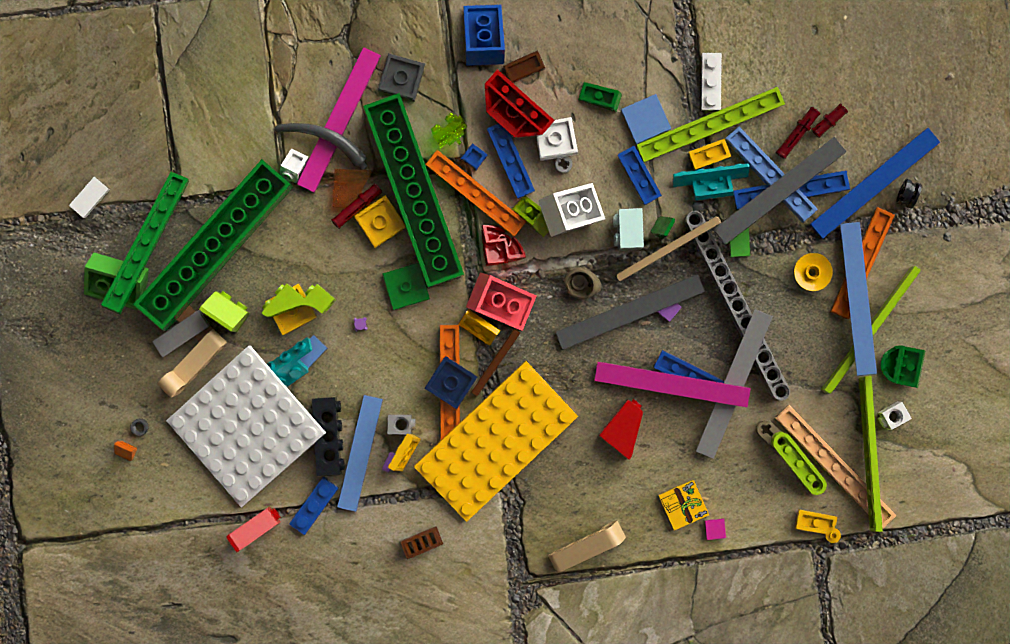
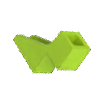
M282 284L276 290L274 299H269L262 308L264 310L262 314L271 318L301 306H311L320 313L325 314L336 299L318 284L309 287L305 292L307 295L305 298L289 284L285 286Z

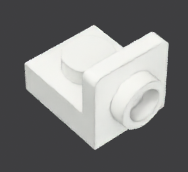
M291 149L281 164L280 175L287 181L297 183L299 174L308 161V156Z

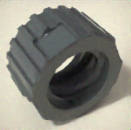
M143 418L134 420L132 425H130L132 433L137 436L146 434L149 429L147 421ZM137 423L143 424V431L139 432L136 430Z

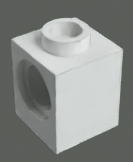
M899 401L878 412L880 424L883 428L886 427L889 430L912 419L903 402ZM892 411L897 415L894 422L889 419V414Z

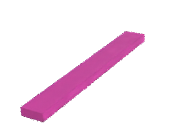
M363 47L324 128L335 131L343 136L381 55ZM319 138L297 184L315 193L337 147Z
M604 362L597 363L595 381L747 408L751 390L748 387Z

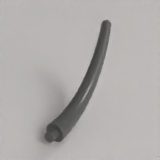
M288 123L275 126V131L278 133L299 132L322 138L339 148L354 166L358 165L361 170L367 167L365 163L367 157L354 143L335 131L305 123Z

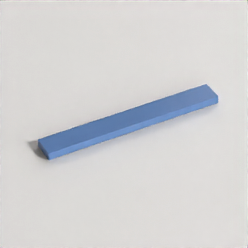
M860 222L840 224L857 376L876 375L877 369Z

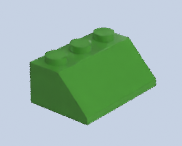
M93 252L84 268V295L104 300L124 261ZM144 268L125 307L139 310L133 304L146 290L149 268Z

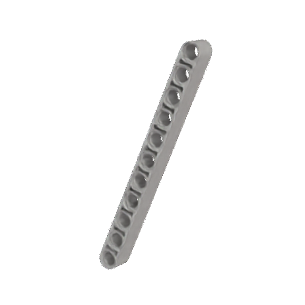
M691 211L684 219L688 232L706 223L703 215L698 211ZM694 215L698 218L697 225H692L689 222L690 216ZM708 230L705 232L707 235L706 242H700L698 237L693 239V242L741 338H743L747 328L741 326V320L747 318L750 321L752 313L711 231ZM709 249L713 250L716 254L713 260L709 259L706 255ZM718 266L724 269L722 277L715 274V269ZM726 283L730 284L733 288L731 294L724 292L723 288ZM734 301H739L741 303V309L739 311H735L732 308V303ZM763 339L754 364L770 396L775 400H786L790 395V389L765 339ZM761 352L767 355V360L764 363L758 360V355ZM770 369L774 370L776 374L773 380L767 378V372ZM779 386L784 389V394L781 397H778L775 393L776 388Z

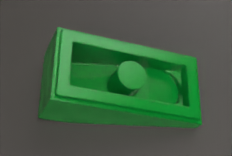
M584 82L578 100L617 112L622 94L618 90Z
M663 216L658 217L651 229V233L660 239H664L675 223V219Z

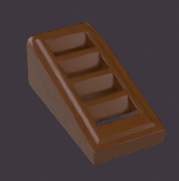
M437 526L400 541L407 560L444 544ZM432 532L436 540V543L434 544L429 535ZM423 536H426L427 541L429 543V546L427 547L425 546V543L423 541ZM416 539L419 540L422 549H418L415 542ZM409 542H411L414 549V552L412 553L408 546Z

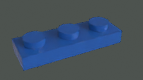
M635 146L617 154L644 206L662 196Z
M323 477L289 524L305 535L339 487Z

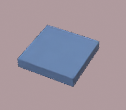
M656 94L621 109L636 145L671 130V126Z

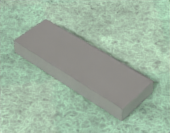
M198 310L152 342L161 356L165 357L210 327V324L202 312Z

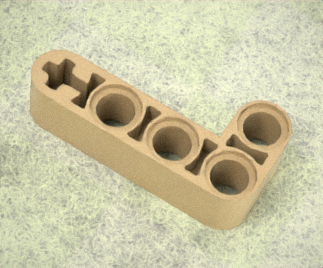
M212 329L173 371L168 372L160 379L157 385L170 398L179 395L226 346L227 342Z
M615 520L603 526L599 531L552 552L548 557L556 573H559L618 546L624 541L626 536L618 520Z

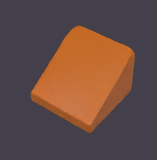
M123 441L115 442L114 453L129 461L133 460L137 447Z

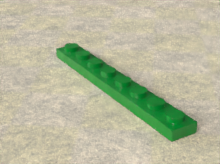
M170 172L101 304L103 308L119 315L121 314L189 183L188 178Z

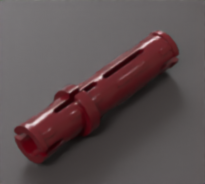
M810 107L804 117L797 121V126L776 151V154L786 159L806 131H810V126L821 113L814 107Z
M374 183L364 193H360L358 198L337 216L332 218V223L340 229L365 206L368 207L370 202L382 193V190Z

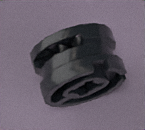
M905 179L896 199L897 204H905L907 208L912 209L919 198L922 184L918 182L912 183V180Z

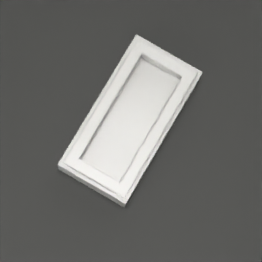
M93 177L69 206L80 216L86 218L110 189L96 177Z

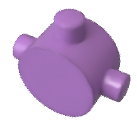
M367 318L353 319L356 332L368 329L366 327Z

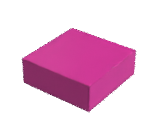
M724 518L704 520L707 540L726 538Z

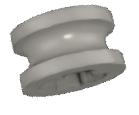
M570 157L557 158L555 162L556 170L560 173L569 172L572 168ZM564 159L565 162H569V166H566L567 169L559 167L558 163H561L560 160Z

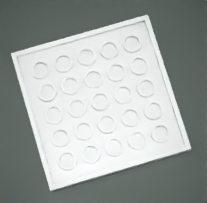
M247 346L166 420L241 508L326 433L251 346Z

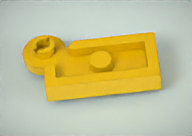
M798 509L796 529L825 534L826 540L830 543H836L841 538L840 531L835 528L837 516Z

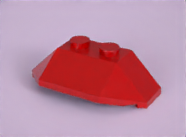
M498 69L485 82L486 113L514 138L543 135L554 123L555 120Z

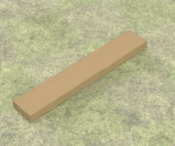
M719 217L712 218L618 273V280L623 281L722 223Z

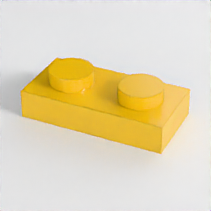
M725 139L688 152L694 170L731 157Z
M470 309L466 311L458 324L489 346L500 332L499 329Z

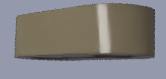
M761 421L756 426L757 434L772 447V436L781 431L770 421ZM769 425L770 427L768 428V430L772 434L769 435L765 432L762 434L761 432L763 429L761 428V426Z

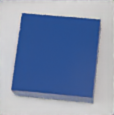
M472 143L461 160L477 171L488 154Z

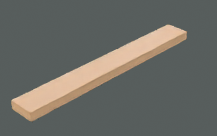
M787 405L775 419L868 514L866 484L790 405ZM880 499L883 529L896 515Z

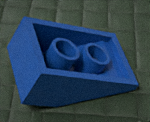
M463 6L466 66L504 64L505 44L502 6Z

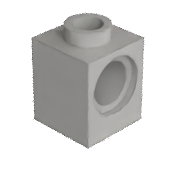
M388 415L387 434H412V430H415L416 420L412 419V415ZM399 419H404L407 422L406 429L400 430L397 427Z

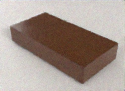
M537 50L504 65L503 68L508 79L515 83L544 70L545 65Z

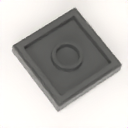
M388 53L378 91L391 95L400 93L402 98L415 101L425 63Z

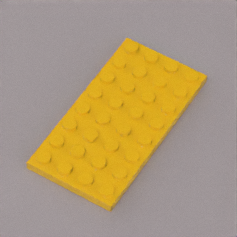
M525 360L423 456L414 467L467 522L578 416Z

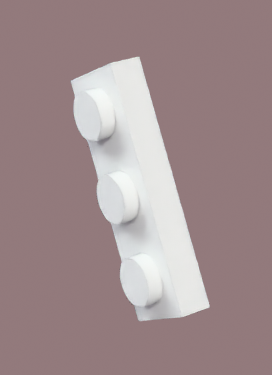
M702 53L701 111L721 110L722 53Z

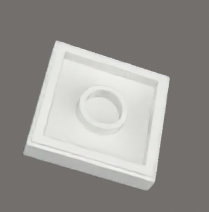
M571 117L555 120L543 135L536 136L540 161L578 155Z

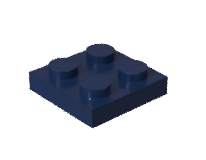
M445 356L425 386V389L457 409L478 377Z

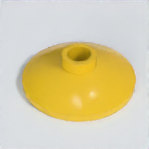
M818 253L803 255L794 267L796 282L808 291H818L825 288L830 283L833 274L829 260ZM810 269L815 271L814 276L809 275Z

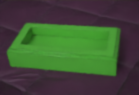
M749 228L729 242L730 257L750 256Z

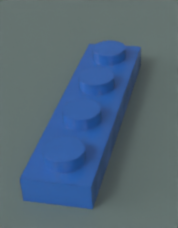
M499 123L487 128L517 199L535 192L510 133Z
M664 350L661 351L653 366L668 374L719 383L725 382Z

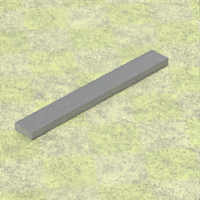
M754 309L725 379V384L744 387L773 316ZM715 403L696 452L714 459L736 407L735 405Z

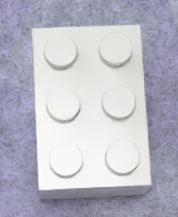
M593 183L553 193L538 200L551 237L605 220Z

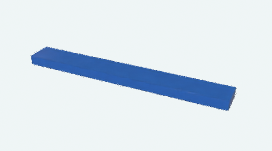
M926 128L809 225L823 239L938 145L940 141L929 128Z

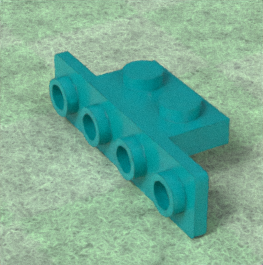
M736 164L734 166H719L712 169H698L689 172L681 171L673 174V187L692 185L695 201L733 196L734 191L731 180L749 177L750 167L749 164Z
M306 337L302 341L297 342L295 346L267 363L286 387L309 372L308 367L300 359L312 351L310 339Z

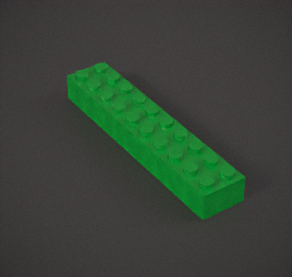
M400 93L364 105L365 113L428 288L465 276Z
M261 159L133 305L159 328L167 331L292 190L293 186Z

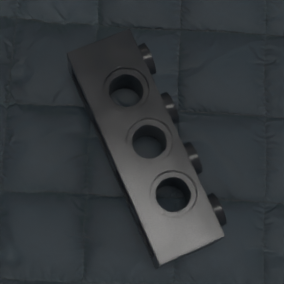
M337 397L312 399L313 418L325 432L331 431L334 434V438L330 442L325 440L324 435L315 442L317 476L340 475L342 470H345L344 458H341L340 452L344 450L343 439H340L339 432L342 431V420L338 419V412H341V401H337ZM326 411L330 412L333 416L331 422H325L323 419V414ZM327 450H332L335 453L334 460L326 459L325 453Z

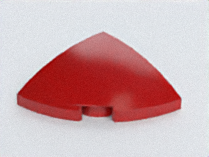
M492 225L481 226L486 266L504 264L526 258L520 242L515 237L511 239L508 235L504 234V229Z

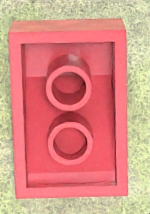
M480 272L466 308L523 331L537 296L491 275Z

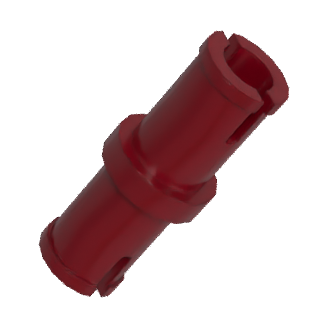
M840 103L829 114H825L823 116L824 119L812 128L811 131L820 138L829 128L836 126V122L848 113L847 109Z

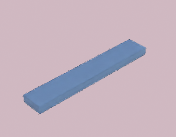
M740 126L725 138L726 143L746 164H749V167L768 187L785 175ZM799 189L783 201L802 223L818 210Z
M367 395L363 396L338 508L357 511L383 399Z

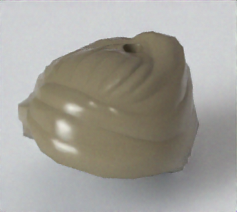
M574 268L567 273L564 279L568 293L577 299H588L601 291L602 284L600 279L587 269Z

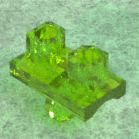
M451 112L445 118V121L448 123L446 127L442 128L439 124H436L431 128L434 135L433 138L440 148L447 143L449 146L454 142L460 145L462 142L459 138L464 135L463 130L467 128L460 115L457 117Z

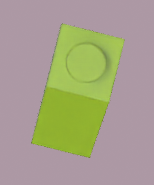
M524 196L512 208L542 237L549 232L541 207L527 196Z

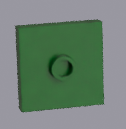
M419 263L382 273L393 310L430 300Z

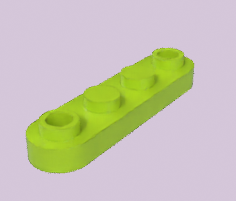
M784 432L775 433L772 436L771 445L810 493L814 495L824 493L827 488L826 480L794 440ZM782 438L783 442L778 444V440ZM817 481V486L813 487V483Z

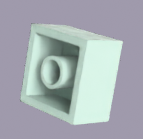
M642 208L619 209L613 216V227H617V233L614 235V246H618V251L641 250L644 247Z

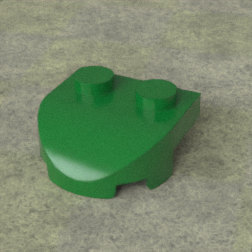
M902 345L894 346L884 353L881 360V370L885 377L895 384L918 388L926 351Z

